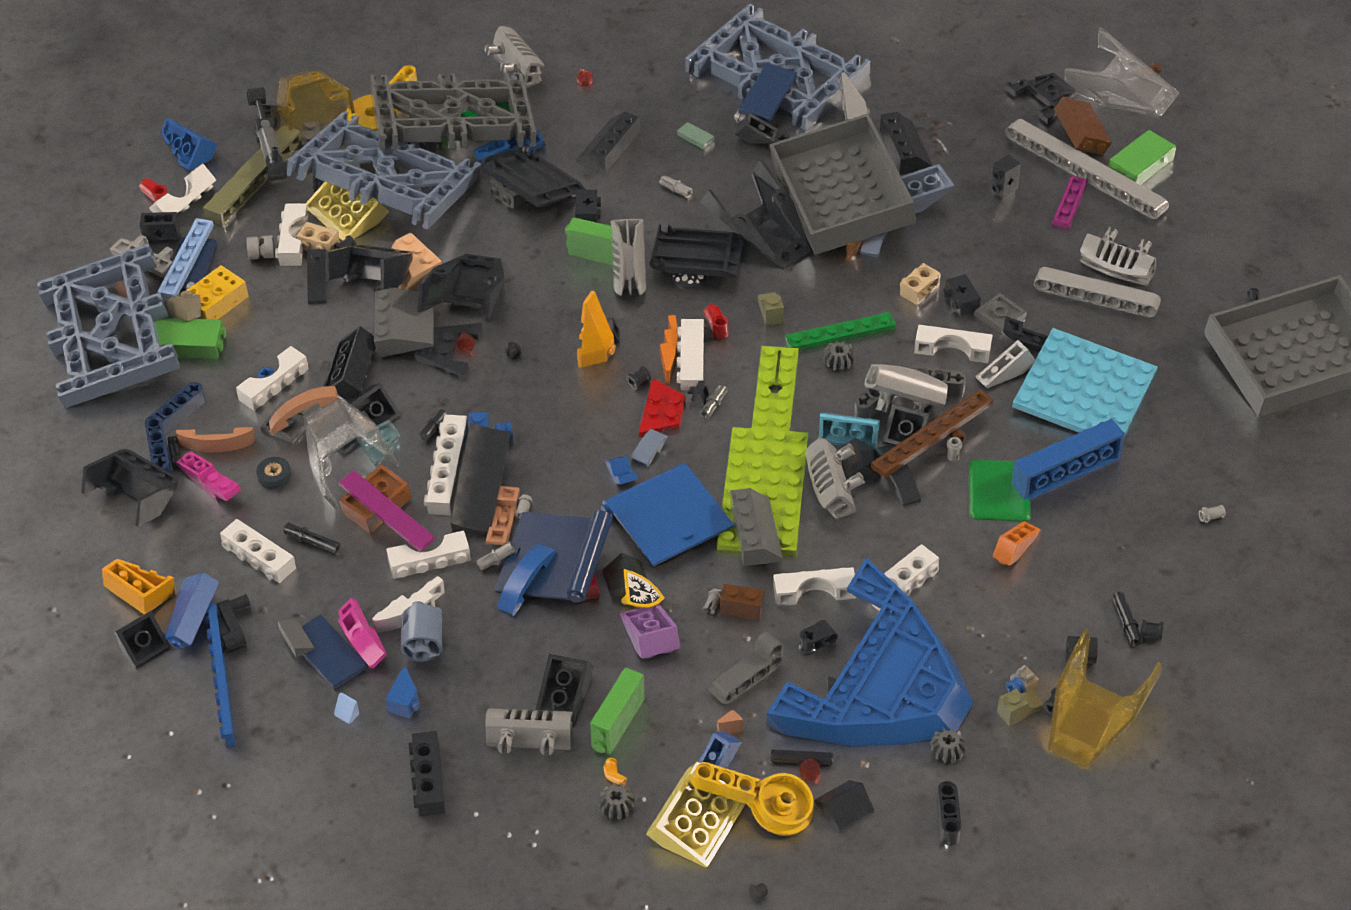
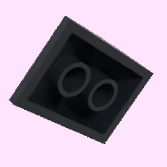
M549 654L535 710L572 712L571 722L575 723L589 688L594 666L589 661Z

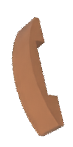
M335 386L308 390L284 403L269 421L270 433L273 435L288 427V418L316 403L323 408L337 400L338 396Z
M253 427L234 428L233 434L197 435L196 429L176 430L179 446L198 452L218 453L233 451L255 443L256 440Z
M500 486L497 508L492 526L488 530L486 544L505 545L508 543L515 521L514 515L518 506L517 501L520 488Z

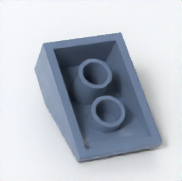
M940 164L901 176L914 201L915 214L924 211L954 189V184Z

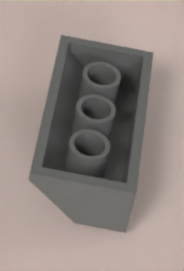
M751 488L730 490V506L743 566L783 561L769 498Z

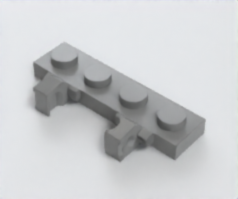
M140 235L132 242L121 238L110 248L111 254L117 255L149 243L143 235ZM166 247L159 254L153 253L157 268L149 270L162 278L167 275L173 263L171 260L175 257L172 249Z

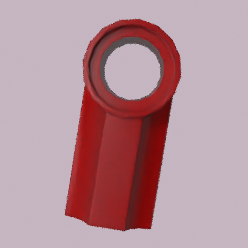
M145 178L139 185L140 190L151 198L154 203L168 193L165 185L157 184L152 179Z
M714 304L708 305L703 310V313L712 329L713 337L719 340L727 338L729 335L728 318L722 314L718 306Z

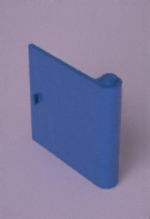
M686 463L679 464L604 500L601 506L602 511L608 512L612 518L616 517L653 567L734 527L733 522Z

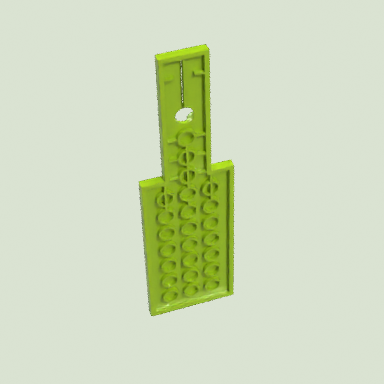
M762 346L752 428L732 427L722 510L734 524L730 506V490L751 488L768 497L782 555L796 556L809 432L790 431L799 348ZM779 385L782 389L778 393H772L769 387ZM735 524L733 528L718 535L717 550L740 552Z

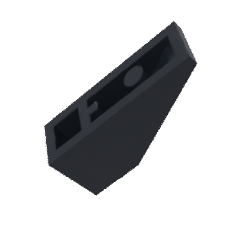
M326 249L307 251L308 304L326 303Z

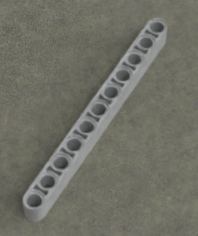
M1017 119L1005 130L1010 140L1076 177L1087 179L1088 183L1152 219L1159 218L1169 208V203L1165 198L1023 119Z

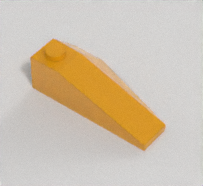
M591 291L583 302L581 323L584 325L581 333H579L582 346L577 351L578 367L580 368L606 362L609 356L614 354L616 348L614 336L596 293Z

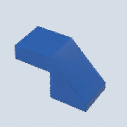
M620 456L605 461L616 484H624L638 479L636 471L631 470L628 456Z

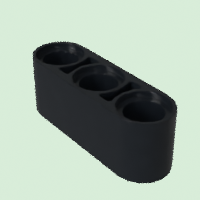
M943 781L938 786L937 794L940 838L944 844L953 846L960 841L962 826L958 789L955 783Z

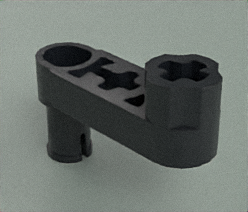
M247 594L217 603L220 615L229 631L221 635L226 651L247 644L243 631L234 615V611L251 606Z

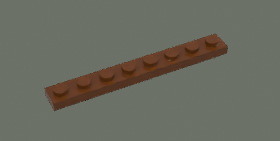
M979 389L873 461L871 468L883 478L888 477L993 405V398Z

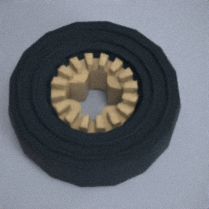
M269 457L259 463L256 475L259 483L263 486L277 488L289 481L291 468L284 458Z

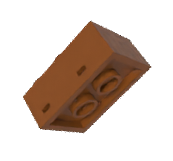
M382 464L370 475H362L366 481L399 508L412 498L409 484ZM347 493L339 500L343 514L369 534L384 523L351 494Z

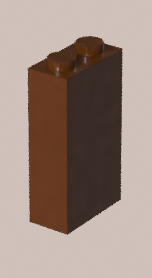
M1067 97L1061 98L1054 111L1075 148L1104 155L1112 141L1090 103Z

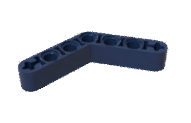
M192 382L145 420L151 462L171 474L172 470L166 435L205 403V395L200 383Z

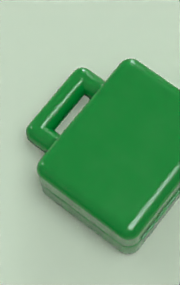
M974 459L969 462V516L972 519L1020 522L1030 520V499H1024L1012 485L1015 461Z

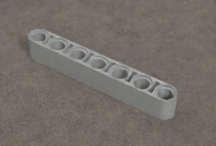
M1048 267L1040 268L1034 281L1035 288L1043 292L1145 317H1154L1161 302V298L1155 293Z

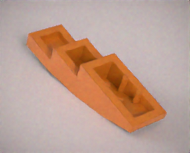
M676 315L668 316V329L664 330V344H660V358L666 383L671 382L678 356Z

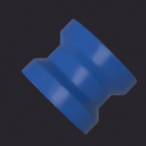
M509 420L503 424L494 423L495 429L510 431V439H513Z

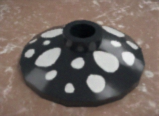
M671 273L672 282L686 289L698 287L706 279V275Z

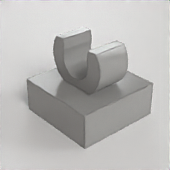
M1025 665L1010 676V681L1014 677L1020 678L1026 687V692L1037 686L1040 681Z

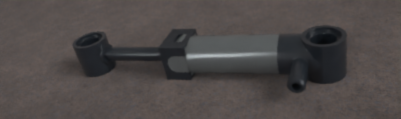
M264 87L246 89L248 105L256 106L259 119H255L257 139L260 140L269 181L287 179L286 164L282 160L275 134L273 117L266 118L262 104H266Z

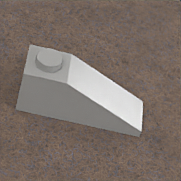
M841 73L840 85L845 120L865 114L870 116V110L866 108V102L846 73Z
M1017 340L979 373L976 378L988 389L1022 375L1033 366L1035 359L1029 350Z

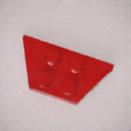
M652 379L639 428V437H644L645 433L650 429L659 433L666 430L679 429L686 403V395L656 379Z

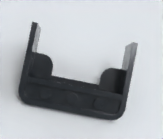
M353 245L326 251V280L344 278L346 282H353L355 278L361 277L381 280V288L383 289L398 288L403 283L413 261V252L369 245Z
M121 449L83 467L81 493L86 494L96 488L106 493H113L121 489L137 498L138 505L135 525L139 527L162 514L177 489L178 478L135 452Z

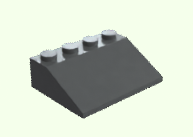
M397 288L375 291L374 343L380 357L434 347V307L417 312L418 291Z

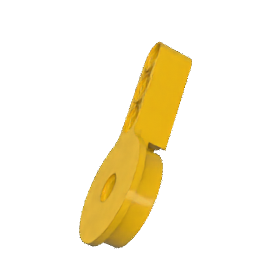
M411 65L404 66L389 82V85L396 81H417L415 67ZM371 94L354 100L347 108V121H350L352 116L356 115L359 117L358 125L377 131ZM393 108V110H394V116H395V119H396V117H397V110Z
M702 762L696 766L691 776V783L695 788L747 804L751 808L757 822L764 829L776 835L791 836L802 832L809 825L814 815V801L810 788L803 780L792 774L778 773L766 777L759 782L760 779Z

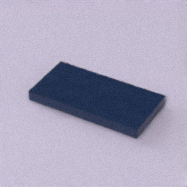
M766 63L740 105L738 113L743 115L751 113L761 120L770 123L796 80L797 72Z
M181 237L175 257L177 256L186 237ZM216 239L206 240L180 293L187 290L188 282L196 284L207 275L217 245Z
M322 615L317 616L302 626L315 650L303 654V657L334 690L368 669L367 663Z

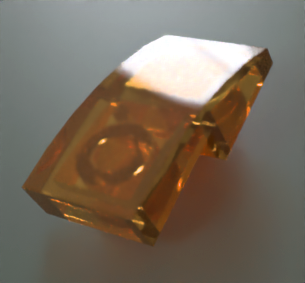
M864 239L847 245V259L853 261L858 256Z

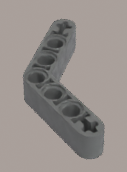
M901 366L923 372L948 385L947 396L959 397L965 394L967 376L963 372ZM868 388L855 399V417L869 419L880 411L875 410L880 397L879 391ZM891 396L890 402L898 396Z

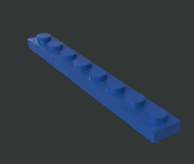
M212 603L208 606V613H205L207 625H210V628L207 629L209 641L212 640V644L209 645L211 657L214 656V660L211 661L212 671L217 675L213 677L215 689L219 691V693H215L217 706L220 705L221 710H217L219 723H223V726L219 727L221 739L226 740L227 747L236 744L219 615L216 603Z

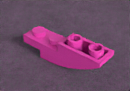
M192 451L176 462L194 483L216 500L222 498L227 501L241 491L239 484L217 472L213 464Z
M351 597L338 611L341 617L338 621L360 656L371 668H374L387 654L375 629L368 625L357 600Z

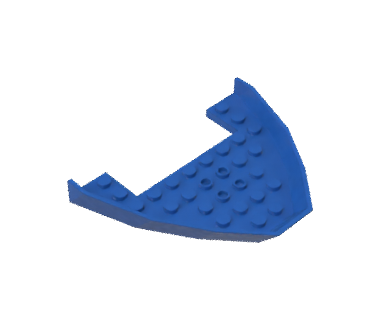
M865 558L848 585L847 592L881 608L825 699L787 681L767 712L766 725L784 735L850 747L905 745L927 741L934 737L936 731L941 732L943 727L947 731L953 728V732H957L973 705V701L955 660L928 619L912 599L869 559Z

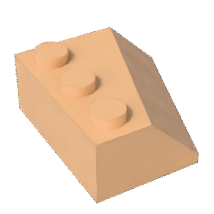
M411 232L397 239L391 249L413 252V261L403 283L397 289L418 291V285L434 267L442 264V261Z

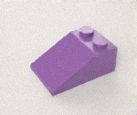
M659 604L649 608H637L620 613L634 649L641 659L652 658L657 654L671 653L676 649H680L677 625Z

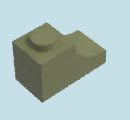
M775 292L758 295V303L765 325L784 323V306L780 295H776Z
M1014 689L999 697L997 712L1006 724L1011 726L1043 710L1044 703L1033 690L1020 693L1017 689Z

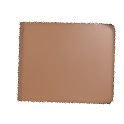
M734 710L729 711L717 720V732L726 731L730 734L743 730V719Z

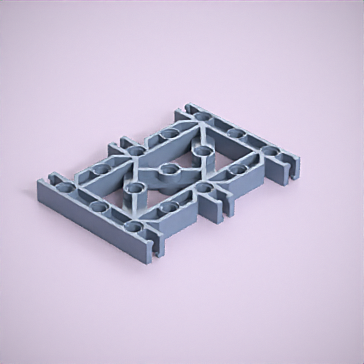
M750 3L685 58V71L689 73L694 68L693 75L699 77L710 68L711 74L738 87V98L740 99L745 98L744 95L750 91L766 63L797 72V89L790 88L779 108L792 114V125L797 126L798 122L802 120L801 129L807 131L842 99L841 73L845 72L853 85L856 86L870 74V60L865 59L864 63L860 65L861 56L856 54L850 61L845 63L843 57L816 45V34L812 33L806 39L808 31L802 29L795 36L791 37L789 31L764 20L762 8H758L757 12L754 13V5ZM739 42L744 63L726 55ZM758 43L780 54H774L769 59L761 60ZM811 69L829 77L817 90L815 89L813 71Z
M345 111L288 160L287 166L288 176H292L295 171L299 170L296 176L298 180L303 181L309 174L313 173L315 178L350 190L349 199L355 201L356 196L361 194L360 204L365 205L375 197L379 203L413 215L412 224L417 225L419 220L424 219L422 228L427 230L479 179L481 163L475 162L474 167L469 168L470 159L465 158L456 166L453 160L419 148V142H413L409 145L408 142L404 143L398 140L397 150H391L392 142H385V150H380L377 131L358 125L359 117L353 115L352 119L347 121L348 112ZM342 145L348 146L346 150H337ZM373 164L376 173L373 174L360 168L362 165ZM394 164L408 169V173L397 174ZM426 188H434L428 195L422 193Z
M149 244L37 282L38 289H40L38 292L45 306L55 303L58 323L61 326L47 331L46 335L49 339L48 345L55 356L64 354L67 371L70 379L56 383V388L59 391L57 393L58 398L64 408L180 368L178 355L172 343L161 347L155 321L169 316L160 292L150 296L146 277L143 273L157 268L155 256ZM124 279L128 298L109 293L107 288L103 286ZM77 301L96 306L97 310L102 312L96 317L95 322L97 325L90 333L82 329ZM124 316L133 319L139 349L119 343L117 338L112 337L118 333V324ZM87 351L104 356L113 364L91 371Z

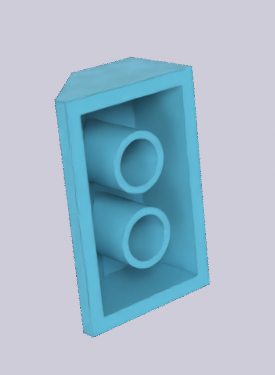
M823 412L820 413L819 438L826 439L831 444L846 445L856 437L875 449L880 420Z

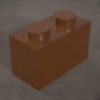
M724 584L720 597V614L760 620L764 605V590Z

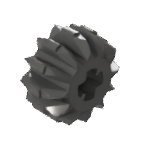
M835 341L834 344L829 343L828 347H825L824 363L827 364L828 368L833 367L834 371L837 369L843 371L844 368L849 369L855 360L854 348L851 347V344H845L844 341L841 343Z
M943 727L941 732H935L934 737L930 741L932 754L935 755L936 760L943 759L944 764L947 760L954 764L955 760H961L966 752L965 737L961 736L960 731L953 732V728L947 731Z
M613 783L612 788L605 786L604 792H600L599 808L602 809L604 816L609 815L611 820L614 817L620 820L622 815L628 817L629 811H633L635 796L631 793L630 787L624 789L623 783L619 787H616Z

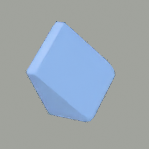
M340 693L334 715L348 724L352 723L359 715L357 701Z

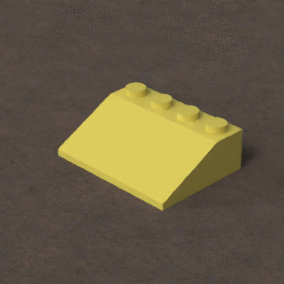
M324 182L307 201V210L326 227L338 230L339 238L342 241L347 235L355 239L375 227L389 212L374 197L363 205L360 204L361 194L356 196L355 201L349 199L350 190Z
M696 762L686 770L646 835L663 848L706 868L741 813L745 803L695 788L691 783V776L699 764Z

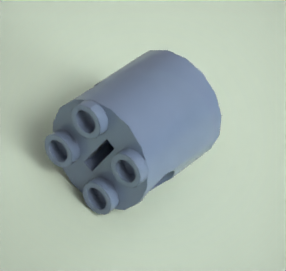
M415 601L412 603V606L403 611L401 620V652L406 658L414 661H429L440 655L442 652L441 608L426 605L421 601Z

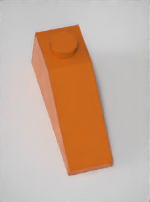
M1023 521L999 537L992 557L996 558L999 563L1010 566L1022 556L1040 534L1041 529Z

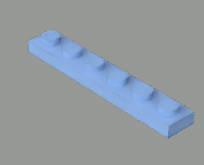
M195 219L158 290L162 298L169 299L179 294L214 227L213 221Z

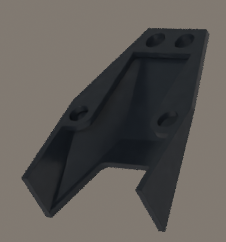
M761 159L751 172L761 200L760 207L746 215L737 214L731 217L711 189L707 191L700 203L738 235L784 269L809 254L811 249L792 198L763 159Z
M464 254L434 267L418 285L417 312L425 311L441 303H451L452 306L466 305L472 309L482 308L484 319L486 322H489L504 282L501 258Z

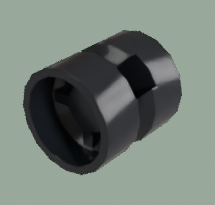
M1067 636L1066 662L1079 663L1082 660L1084 664H1096L1098 653L1097 637H1085L1081 640L1079 636Z

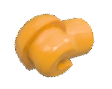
M608 758L603 766L606 779L619 786L622 783L625 785L627 777L618 773L616 759Z

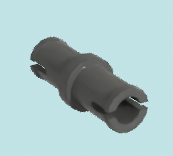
M717 385L713 394L709 395L706 399V404L699 412L704 419H710L714 410L721 405V400L728 392L724 385Z

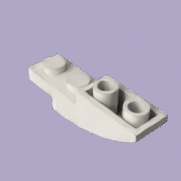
M437 576L432 581L427 582L418 592L413 593L409 599L402 595L397 600H393L388 607L378 612L372 618L376 633L401 628L403 611L412 606V603L415 601H421L426 605L435 607V600L445 593L443 580Z

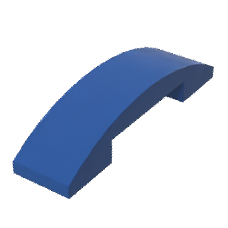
M538 544L522 558L510 575L501 593L497 605L498 610L512 616L516 614L524 602L522 595L540 568L548 566L556 554V550Z

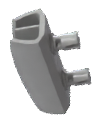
M499 26L495 32L493 45L485 46V53H488L487 56L498 55L504 62L500 65V70L503 74L513 73L515 75L517 72H522L525 88L540 83V75L542 73L539 66L544 67L543 62L514 29Z
M643 219L611 221V236L613 238L612 246L614 247L612 249L614 256L612 260L615 265L613 266L615 273L613 275L614 291L621 296L623 289H629L631 295V289L637 288L639 295L646 291Z
M1111 227L1107 228L1103 239L1087 233L1080 249L1081 263L1125 281L1145 286L1149 284L1156 269V258L1147 255L1152 245L1150 241L1144 246V239H1141L1137 250H1133L1113 243L1118 231L1114 229L1111 233Z
M872 364L864 382L865 387L879 391L880 397L875 410H882V412H888L891 396L894 395L912 400L914 403L913 410L924 412L925 406L941 408L946 403L948 385L939 379L914 369L894 365Z
M818 438L806 450L808 470L816 496L822 507L828 509L834 518L850 515L856 512L851 490L865 483L860 472L846 480L843 472L842 460L855 455L854 448L848 443L837 451L826 439Z
M489 708L485 721L487 746L498 747L497 749L500 753L503 752L504 747H507V753L511 751V747L540 748V752L545 755L547 749H549V755L553 753L554 749L571 750L573 735L572 712Z

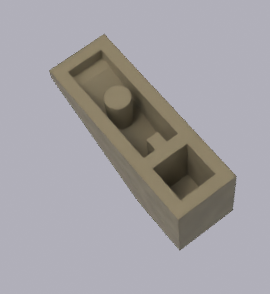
M183 291L180 295L164 301L167 307L165 309L169 316L186 321L201 317L200 295L193 294L192 291Z

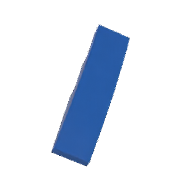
M540 131L536 132L535 147L529 146L528 153L533 149L538 150L546 146ZM513 137L510 140L491 141L473 151L479 163H482L485 157L520 147H518L516 137ZM524 139L523 147L529 145L530 139Z

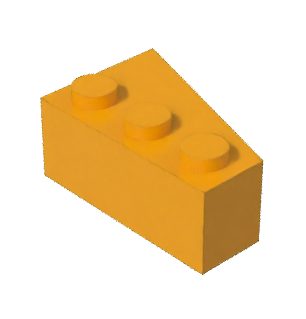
M116 559L102 568L103 586L143 614L152 611L175 595L174 577L168 575L166 578L157 575L156 571L150 570L148 572L140 569L138 565Z

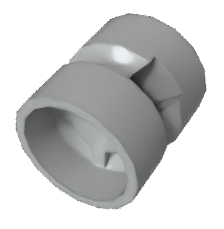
M273 235L262 236L261 239L257 236L247 237L249 260L260 259L261 256L264 259L275 258Z

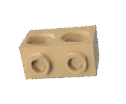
M306 222L297 234V239L301 240L302 249L305 251L321 249L330 251L334 250L333 244L336 242L340 243L338 230Z
M923 263L918 268H915L908 277L902 279L900 282V295L918 305L940 286L941 273Z

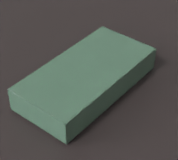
M689 122L677 130V136L703 150L714 141L713 135Z

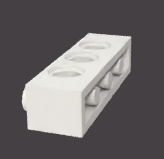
M238 519L220 533L221 544L227 551H232L240 560L247 561L255 570L259 569L271 580L274 579L281 583L296 569L293 555Z
M921 544L884 574L906 595H909L913 589L920 587L927 578L937 573L939 557ZM869 603V604L872 605L874 608H876L878 611L881 610V608H879V607H877V606H875V605Z

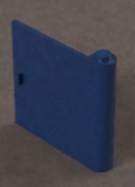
M597 510L593 513L592 518L522 512L511 543L516 553L506 557L495 592L502 593L510 575L522 558L536 545L542 544L556 550V554L546 568H540L523 595L571 600L573 602L584 601L613 519L611 514Z

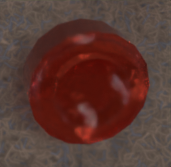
M581 68L576 76L577 83L581 86L591 85L593 83V74L586 71L585 68Z
M462 332L456 341V346L462 352H471L475 346V340L468 333Z
M813 758L804 759L799 765L800 775L805 780L812 781L820 775V765Z

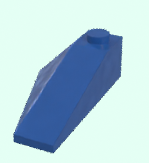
M166 118L160 132L167 145H170L173 149L172 153L177 156L178 163L190 171L210 161L216 152L217 143L170 118Z

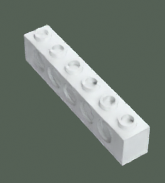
M445 415L443 422H440L439 433L441 435L437 436L436 447L438 449L433 454V461L435 463L431 465V480L427 482V491L429 492L428 495L425 494L424 506H427L428 514L452 515L469 430L467 416Z

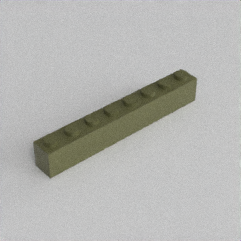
M282 125L275 131L282 160L285 162L302 144L299 130ZM262 148L257 150L246 161L244 166L225 183L220 191L205 204L203 210L206 220L213 221V224L224 227L268 180Z

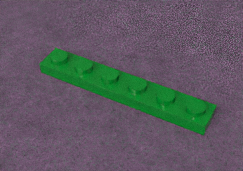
M887 312L785 335V341L788 348H799V351L835 343V341L841 342L895 330L896 324L891 313Z

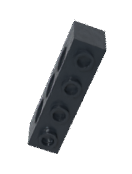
M437 731L412 734V742L408 743L409 754L414 756V760H410L411 773H415V777L411 778L413 791L417 790V795L413 796L414 809H419L420 816L445 813Z

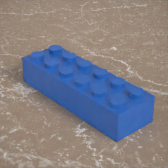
M1109 419L1105 422H1100L1094 427L1084 429L1076 435L1069 436L1058 443H1053L1049 447L1037 450L1031 455L1019 458L1014 462L1012 485L1024 499L1031 500L1121 459L1125 433L1113 419Z

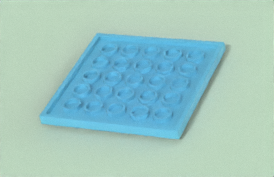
M1052 328L1017 393L1012 407L1079 433L1084 429L1098 425L1100 422L1113 419L1126 435L1158 367Z

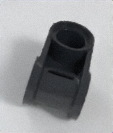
M820 620L800 632L799 638L801 641L798 644V649L804 655H811L834 644L838 639V634L826 620Z

